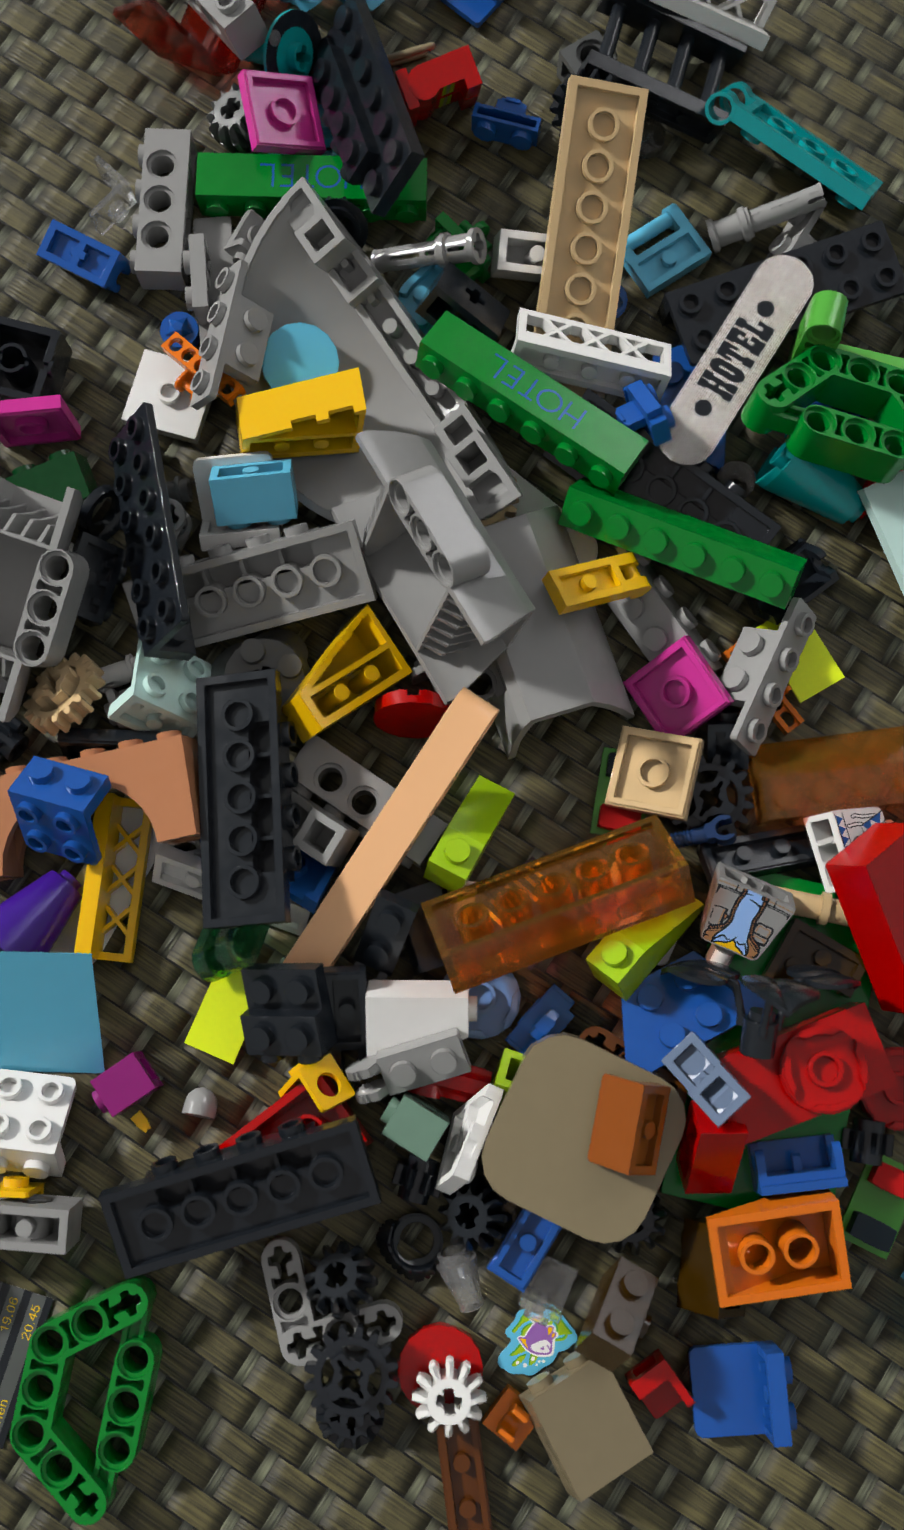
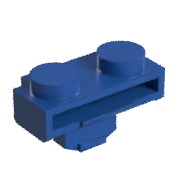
M506 96V98L497 100L496 107L476 102L472 113L471 131H473L478 139L483 141L493 140L512 145L519 150H529L531 146H537L542 118L526 115L527 106L521 100Z
M640 379L625 386L623 393L626 404L616 408L617 421L633 431L644 427L655 446L672 440L670 429L676 426L673 414L666 404L663 406L659 404L658 396L652 384L645 385Z
M552 984L544 995L538 998L517 1022V1026L504 1040L517 1052L524 1054L531 1043H535L546 1035L561 1033L575 1016L569 1011L575 1004V1001L556 984Z

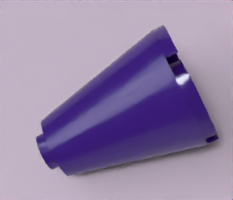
M64 869L60 874L51 870L0 903V951L50 952L82 899L81 894L78 892L82 886L80 882Z

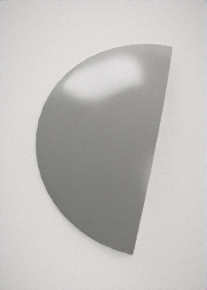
M302 176L277 203L256 234L244 261L248 262V268L241 295L274 314L269 337L274 331L286 324L302 322L315 325L329 335L337 348L339 359L338 372L359 367L366 403L363 431H398L419 435L430 440L480 521L503 510L523 495L480 417L469 401L461 399L453 390L441 382L427 377L422 370L415 366L420 341L424 338V333L364 251L306 178ZM262 369L259 382L249 387L238 381L244 387L245 395L271 389L264 380ZM361 448L356 453L273 459L292 458L298 501L332 522H335L330 513L332 507L375 492L383 485Z

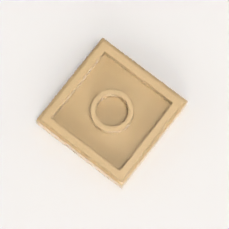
M623 726L604 804L608 807L687 822L705 742L699 738Z

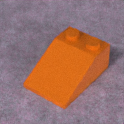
M829 1189L771 1195L706 1217L720 1308L852 1289L840 1203Z

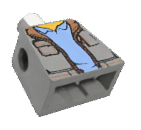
M718 862L700 919L701 938L712 943L705 955V959L727 966L730 965L735 954L751 961L757 960L793 916L796 908L792 893Z

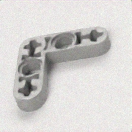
M278 1236L272 1239L264 1248L261 1255V1265L280 1349L288 1363L295 1366H305L307 1361H317L310 1351L314 1344L321 1345V1340L310 1343L306 1349V1354H300L298 1348H291L290 1346L296 1337V1333H301L303 1339L314 1338L318 1335L317 1326H323L322 1333L324 1335L327 1330L330 1332V1328L335 1322L343 1320L353 1326L355 1333L356 1327L361 1323L357 1317L359 1315H365L364 1324L377 1320L378 1311L385 1310L387 1317H395V1321L391 1322L390 1331L383 1332L381 1326L378 1325L367 1328L366 1333L368 1337L375 1329L380 1331L377 1342L379 1345L392 1342L399 1336L403 1326V1314L400 1307L388 1299L358 1305L360 1313L356 1316L352 1315L346 1308L342 1320L335 1319L332 1316V1312L316 1316L313 1302L309 1301L306 1296L310 1288L304 1281L303 1275L306 1274L298 1243L290 1237ZM277 1246H282V1250L285 1253L291 1252L293 1257L286 1263L288 1277L296 1272L298 1279H286L278 1285L275 1284L274 1279H280L282 1276L279 1262H271L270 1259L275 1254ZM293 1288L301 1293L303 1305L299 1310L288 1312L281 1307L279 1296L285 1289ZM347 1345L351 1351L365 1350L361 1346Z

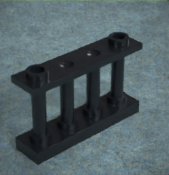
M600 0L596 11L609 16L599 52L591 49L579 69L583 68L587 76H590L595 68L599 70L600 78L603 80L611 74L613 76L612 82L649 89L645 116L709 145L725 125H714L707 119L705 104L712 94L719 91L724 71L729 73L746 53L747 46L649 0ZM623 23L643 32L633 68L613 58ZM657 39L677 48L667 84L647 74ZM691 55L710 64L701 99L681 90ZM714 101V112L720 118H728L729 112L716 107Z

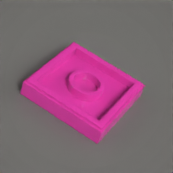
M247 69L241 70L237 77L252 152L323 155L326 152V145L312 76Z
M60 394L0 400V441L5 447L81 439V426Z
M689 635L681 637L623 682L653 729L658 732L688 736L735 702Z

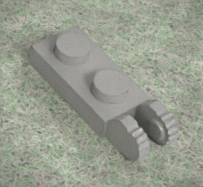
M452 1028L377 1051L376 1055L349 1064L345 1072L348 1080L351 1082L371 1078L379 1071L381 1072L383 1078L364 1085L362 1084L355 1092L358 1103L369 1104L370 1102L383 1099L388 1094L392 1096L471 1072V1063L458 1028Z

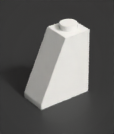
M369 980L365 996L367 1057L376 1055L377 1051L452 1028H458L463 1040L469 1037V1021L477 1022V996H469V980Z

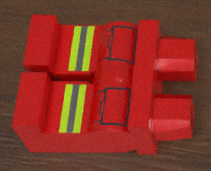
M469 45L419 64L409 74L405 67L395 71L394 75L413 126H416L417 120H425L430 117L435 109L458 101L461 111L474 106L482 86V80Z

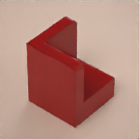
M659 1348L625 1373L630 1387L639 1400L643 1401L655 1419L663 1416L682 1400L688 1408L695 1404L689 1391Z

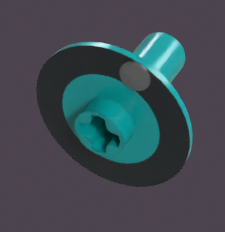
M298 9L286 10L273 21L267 33L265 43L244 60L264 65V71L312 76L314 65L318 60V44L322 39L319 28L314 19L305 11Z

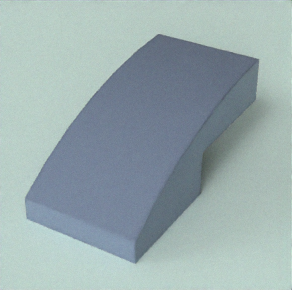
M691 1031L661 1060L689 1091L688 1095L718 1128L752 1098L731 1071L694 1031Z

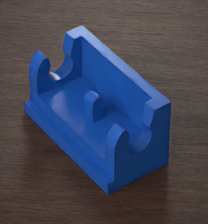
M52 219L36 253L37 256L105 290L109 289L115 293L121 289L120 285L117 284L119 273L122 272L129 275L131 272L130 261L121 252Z
M831 1133L757 1141L747 1144L753 1191L761 1196L849 1186L840 1141H834V1136Z

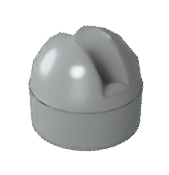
M205 1087L195 1088L188 1093L184 1100L182 1114L215 1120L218 1104L217 1098L211 1090Z

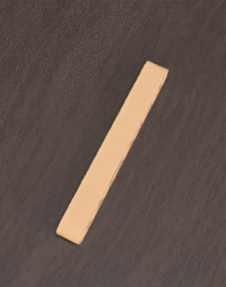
M466 687L460 690L283 963H323V967L335 965L375 904L380 890L385 889L493 724L500 711L498 708Z

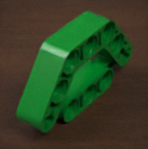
M817 344L763 378L757 384L742 409L741 419L748 429L759 434H766L773 430L787 434L785 440L787 449L792 455L801 460L883 484L891 482L900 470H904V369L838 348L827 347L825 344ZM815 401H816V402H820V403H823V404H826V405H829V406H833V407H836V408H839V409H842V410H846V411H849V412H852V413H855V414H858V415H862V416L871 418V419H873L874 421L867 420V419H864V418H861V417H858V416H854V415H851V414H848V413H845V412H842V411H838V410H835V409H832V408H829V407H825V406H822V405H816V404L811 405V404L814 403Z
M143 1275L124 1279L52 1316L34 1331L28 1346L10 1429V1443L70 1518L77 1524L84 1526L92 1525L102 1518L115 1498L118 1473L126 1470L133 1463L145 1441L162 1357V1344L155 1333L148 1331L157 1292L151 1279ZM128 1294L131 1296L138 1294L141 1301L138 1304L131 1302L118 1311L117 1304ZM88 1309L96 1310L100 1313L103 1320L102 1328H93L86 1321V1311ZM123 1329L119 1349L114 1360L95 1455L63 1417L73 1364L77 1352ZM48 1330H55L60 1333L63 1339L62 1348H54L49 1344L47 1340ZM132 1346L142 1347L147 1352L148 1363H136L131 1358L130 1348ZM38 1375H45L52 1380L53 1392L42 1391L37 1383ZM129 1391L134 1393L138 1398L139 1407L136 1409L126 1407L121 1400V1392ZM29 1420L37 1421L41 1424L44 1432L43 1437H36L30 1433L28 1429ZM121 1437L125 1439L130 1447V1452H117L113 1448L112 1438ZM61 1454L68 1457L72 1463V1470L66 1471L58 1467L55 1456ZM81 1474L84 1477V1479H81L79 1483L75 1485L73 1482L78 1477V1475ZM93 1492L97 1494L98 1498L92 1501L86 1497V1495L88 1496Z

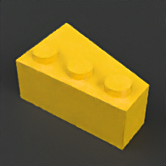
M359 367L236 397V426L240 453L268 451L274 459L359 452L360 446L355 437L357 433L363 431L366 415V403Z
M368 604L347 621L282 706L283 714L288 717V721L294 723L296 733L303 744L387 691L413 672Z

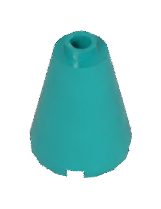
M786 442L779 449L775 447L755 476V480H757L755 483L760 488L839 524H843L848 520L853 523L865 511L857 492L863 488L853 475L801 460L789 452Z

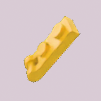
M633 552L551 570L542 578V582L559 615L628 597L636 599L649 592L652 588L647 577L640 575L637 569L639 562Z

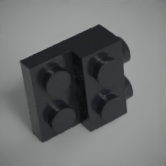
M249 963L241 969L248 1010L240 1015L247 1054L260 1055L263 1063H275L283 1060L286 1056H297L300 1064H312L320 1061L337 1043L323 963Z

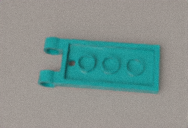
M744 82L732 83L725 89L712 94L705 104L706 117L712 124L725 125L730 121L742 128L740 134L745 139L756 145L762 142L834 191L836 193L835 199L848 209L854 210L857 207L862 211L884 183L755 95L751 87ZM732 88L740 89L744 93L745 104L739 101L736 93L731 90ZM718 96H720V108L729 112L728 118H720L714 112V101Z

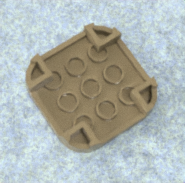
M566 1032L546 1035L535 1043H531L522 1055L523 1059L489 1129L481 1149L484 1175L492 1189L507 1201L587 1240L602 1244L621 1241L635 1233L641 1225L667 1172L685 1128L686 1115L684 1103L676 1089L658 1074H654L577 1035ZM604 1074H613L633 1081L659 1083L671 1087L655 1175H626L588 1161L600 1086Z

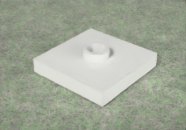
M145 349L121 420L126 425L128 418L137 411L143 402L151 403L153 405L157 434L198 444L211 402L199 410L190 406L191 394L186 390L179 392L174 386L176 379L185 369L168 355Z

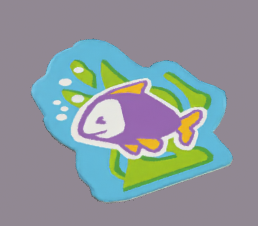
M549 1304L542 1311L533 1309L519 1310L515 1320L505 1331L506 1336L511 1341L500 1353L498 1365L511 1374L535 1375L542 1368L550 1365L558 1352L565 1351L572 1344L576 1343L578 1339L577 1334L554 1304Z

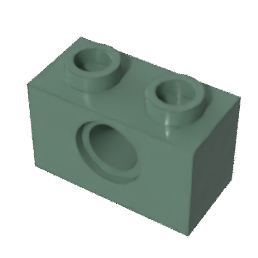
M408 1091L405 1092L402 1098L395 1094L380 1118L381 1121L386 1123L381 1134L426 1162L449 1125V1116Z

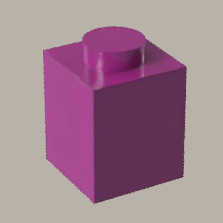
M142 1050L130 1053L90 1081L95 1089L92 1092V1097L96 1105L103 1113L109 1111L112 1117L123 1114L163 1086L162 1081Z

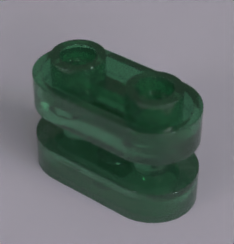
M270 925L216 930L202 929L192 952V963L195 971L203 980L216 982L229 976L232 972H239L253 966L259 956Z

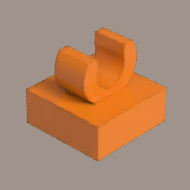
M507 1383L482 1417V1424L517 1451L534 1426L530 1420L529 1413L526 1412L518 1396L521 1393Z

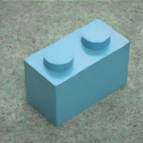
M292 458L213 466L211 468L209 486L217 527L228 526L230 529H243L250 526L251 523L258 522L282 525L288 523L291 519L297 518L298 497Z

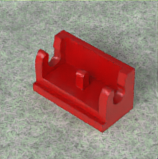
M694 1100L690 1101L683 1136L676 1156V1163L685 1194L731 1193L749 1134L746 1124L736 1122L724 1123L718 1128Z

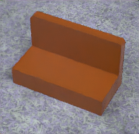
M604 1074L600 1086L588 1161L626 1175H655L671 1087L659 1083L633 1081L613 1074Z

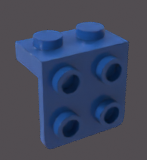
M33 756L7 790L25 843L36 852L52 853L65 857L74 863L83 862L94 866L99 863L102 855L91 816L111 789L109 776Z
M772 1340L694 1345L689 1349L688 1362L691 1396L695 1401V1404L692 1405L694 1430L699 1437L715 1438L765 1434L774 1447L792 1446L791 1431L797 1430V1415L794 1403L792 1401L788 1402L787 1384L793 1383V1371L789 1356H784V1352Z

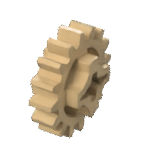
M73 653L69 660L63 657L57 666L45 669L40 674L41 676L35 678L38 683L37 686L27 691L31 699L23 703V707L28 710L24 717L42 734L48 732L51 736H56L60 729L64 733L69 732L71 723L76 722L80 725L83 718L88 713L94 711L93 706H91L92 702L102 698V694L97 690L106 685V681L101 678L104 671L86 654L80 657L77 653Z

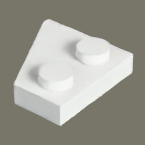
M488 1083L453 1112L435 1189L451 1195L463 1185L469 1184L472 1181L477 1170L479 1154L502 1099L503 1089Z

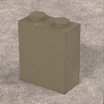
M574 1351L564 1358L563 1367L552 1374L546 1371L533 1377L527 1383L528 1389L518 1396L526 1412L529 1413L530 1420L567 1493L579 1502H582L654 1452L613 1372Z

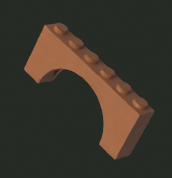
M180 730L160 732L156 734L157 740L143 743L142 739L121 741L118 743L119 749L105 751V748L86 749L80 752L79 758L68 760V757L64 756L47 758L52 761L108 775L111 788L117 789L132 798L146 813L153 826L157 843L177 845L201 839L198 740L182 735ZM26 765L8 767L5 769L6 774L0 776V882L24 877L23 864L27 844L24 841L7 790Z

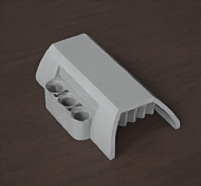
M366 430L357 433L355 439L383 485L375 492L332 507L330 513L336 523L355 519L374 587L443 703L447 705L452 703L463 687L468 689L513 643L535 611V607L432 442L419 435L398 431Z
M0 476V693L4 694L0 706V721L10 722L19 712L32 667L50 668L58 665L65 656L89 578L90 569L88 562L83 556L68 551L83 503L81 492L67 486L63 502L16 486ZM66 559L69 564V572L64 579H61L60 575ZM54 600L57 611L55 616L50 619L48 614ZM40 640H42L45 647L44 653L41 658H38L36 653Z
M558 505L485 526V529L535 607V611L513 643L478 678L486 680L491 686V690L487 694L478 696L500 710L494 722L508 760L516 757L521 740L537 722L590 706L617 712L623 715L626 720L632 719L635 716L595 606L559 615L542 582V578L548 571L579 564L567 528L558 524L561 515Z

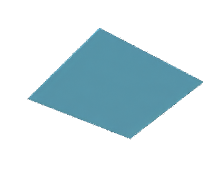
M0 951V1069L62 1073H103L105 1071L92 953Z

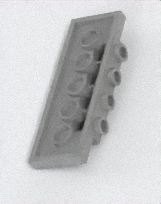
M355 519L313 529L308 528L307 522L296 524L283 529L284 537L270 540L269 533L260 534L246 539L247 547L232 550L231 543L220 545L207 550L209 557L196 561L193 554L180 556L179 560L195 648L375 601L378 596L371 578L366 555L362 548L363 545ZM128 580L122 585L137 626L136 603L131 598L132 580Z

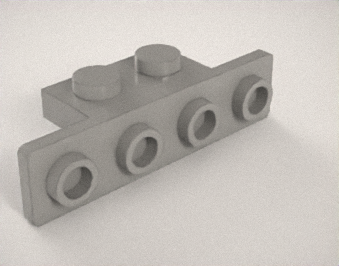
M229 216L194 219V234H188L189 250H183L185 274L191 276V286L185 287L186 306L188 311H194L198 321L200 345L207 336L210 324L207 322V315L216 300L218 291L215 288L216 279L224 267L229 268L234 264L233 257L223 250L233 234L232 221Z
M240 259L229 268L224 267L215 282V288L218 289L216 300L207 315V322L210 324L207 336L203 339L199 348L201 361L199 369L193 376L190 384V390L193 391L190 406L196 410L216 399L223 372L249 387L259 382L274 314L241 295L248 268V262Z
M615 546V549L619 554L631 552ZM634 553L639 562L637 569L640 575L647 577L652 588L649 592L636 599L628 597L608 602L607 604L649 662L681 637L689 635L715 673L723 668L722 663L719 661L721 653L708 638L703 639L695 628L698 625L696 618L686 607L678 605L672 596L674 594L673 587L664 576L656 575L649 565L651 559Z
M793 597L778 630L744 626L720 678V681L735 701L731 706L743 707L731 732L730 739L746 755L755 756L761 743L765 740L768 727L777 707L783 700L784 691L793 671L796 670L799 664V658L808 637L814 631L817 617L802 598Z

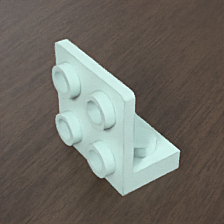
M138 638L131 686L110 704L108 719L137 731L164 732L180 730L182 735L193 738L198 734L196 679L211 677V664L196 656H193L189 661L144 657L142 641Z

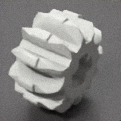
M452 1355L446 1357V1368L441 1369L435 1359L429 1361L431 1375L419 1372L416 1376V1381L422 1388L412 1391V1400L421 1404L416 1409L415 1415L417 1419L430 1417L427 1425V1430L430 1433L435 1432L440 1424L444 1425V1435L447 1438L452 1437L453 1425L456 1424L464 1434L469 1432L470 1427L467 1417L480 1421L482 1411L477 1405L485 1403L487 1399L486 1392L477 1389L483 1383L482 1375L474 1373L468 1376L471 1368V1363L468 1360H464L459 1368L455 1369L454 1357ZM444 1389H454V1403H445Z

